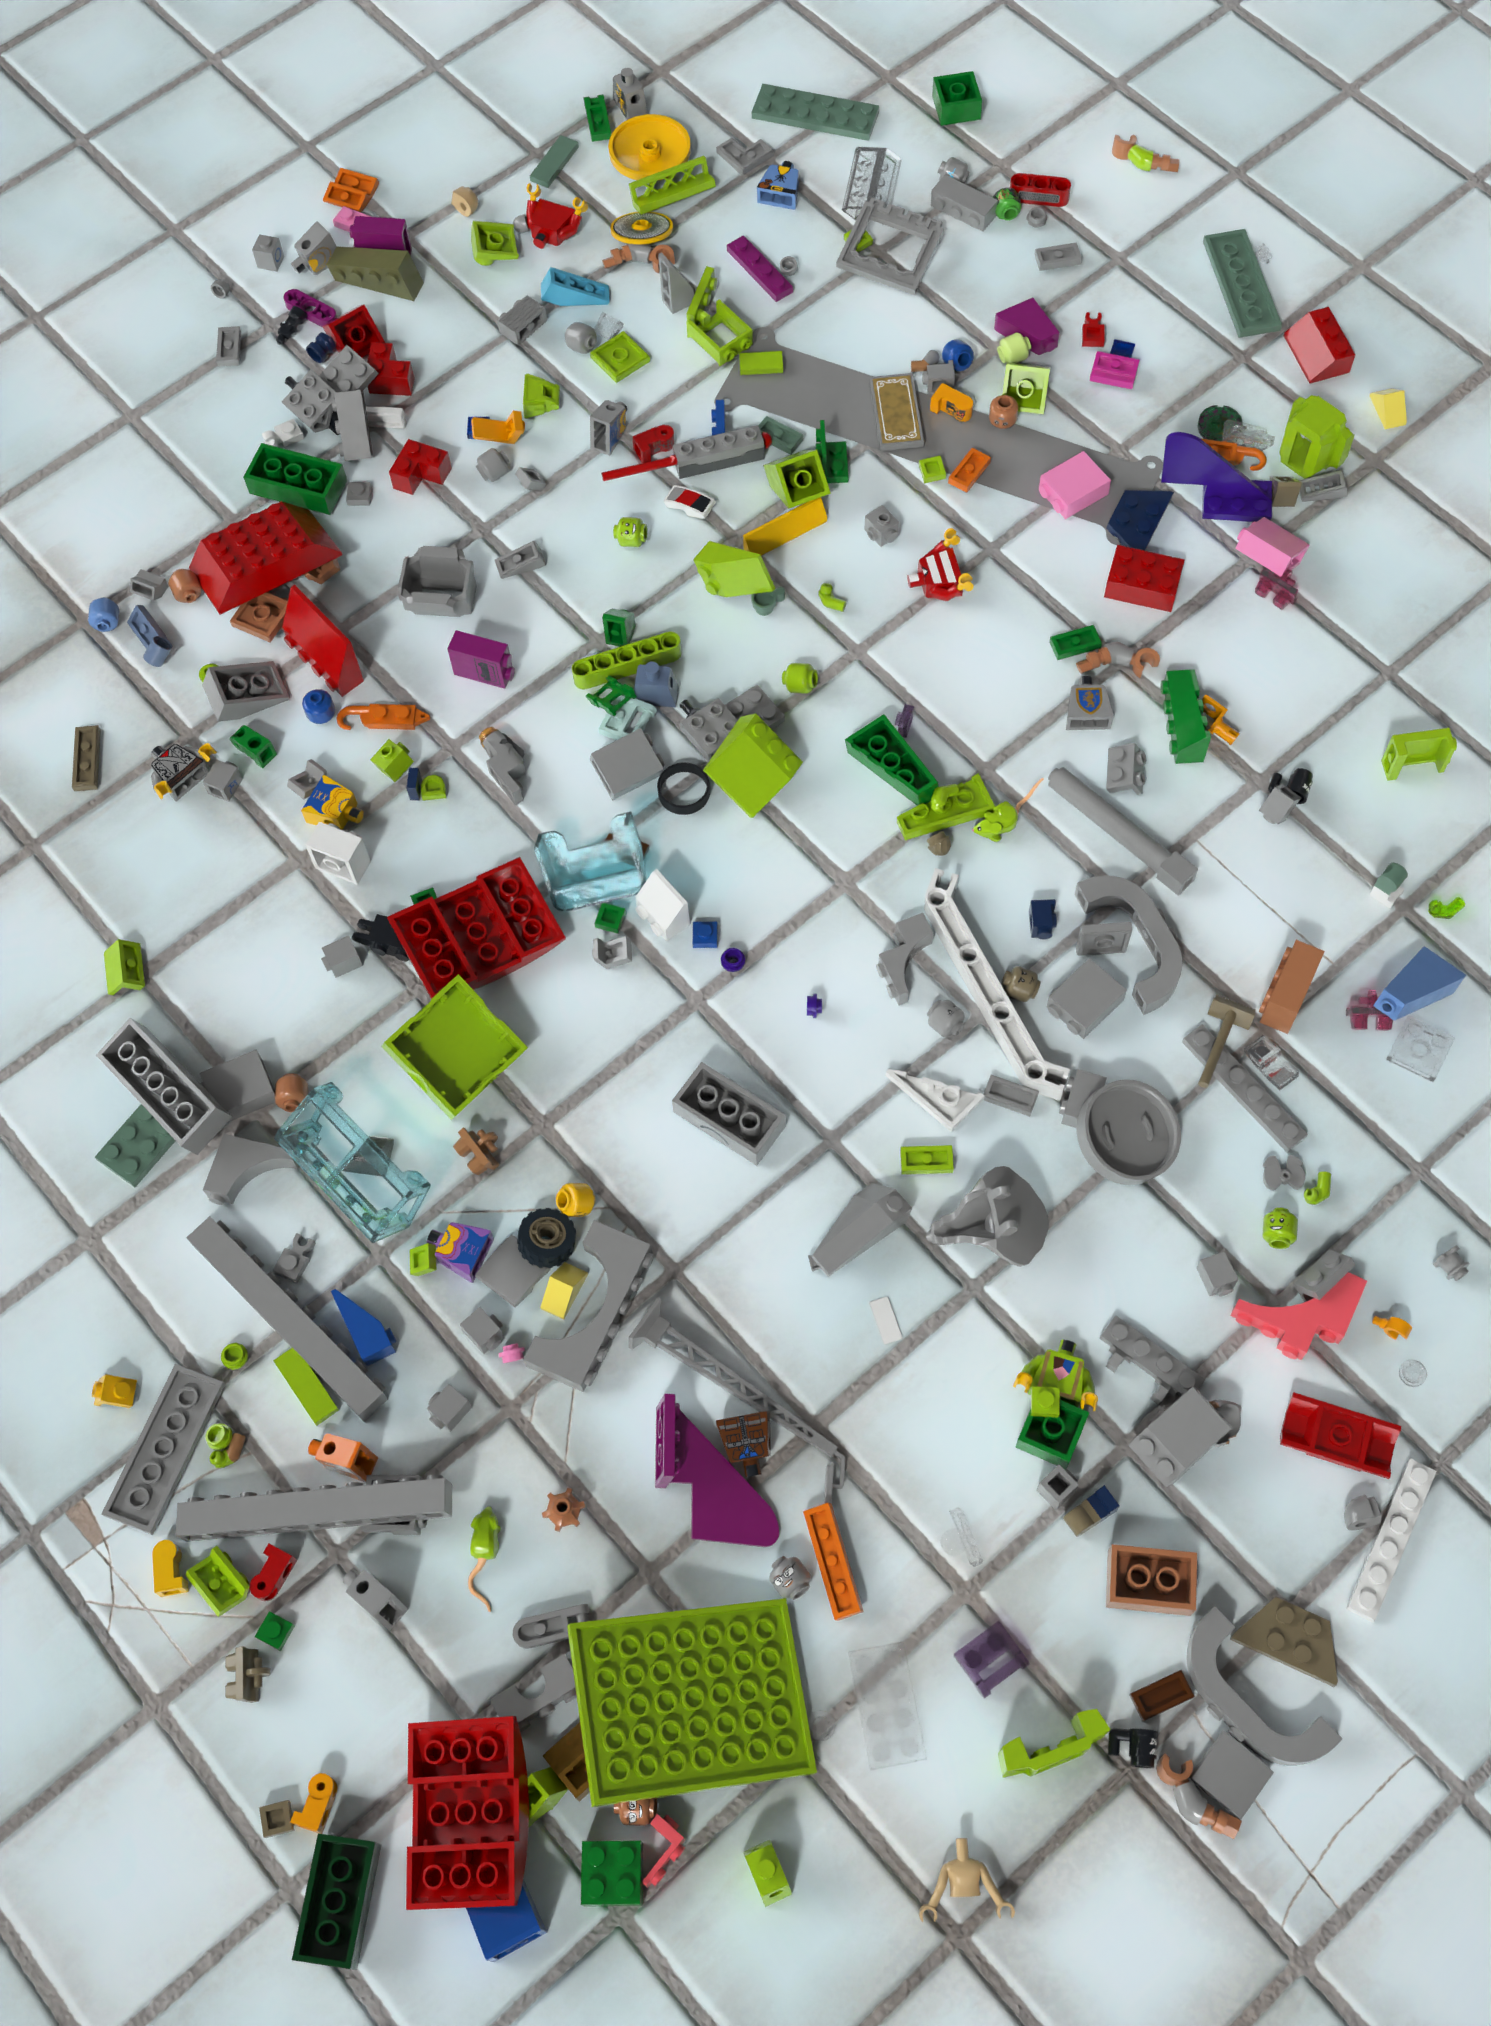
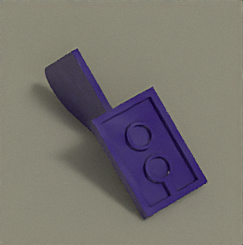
M1174 432L1166 437L1161 483L1203 485L1202 519L1257 522L1265 517L1271 521L1272 481L1250 480L1195 435Z

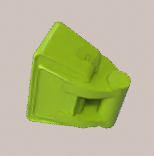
M525 374L523 395L524 418L542 415L545 412L559 409L560 386L543 378Z

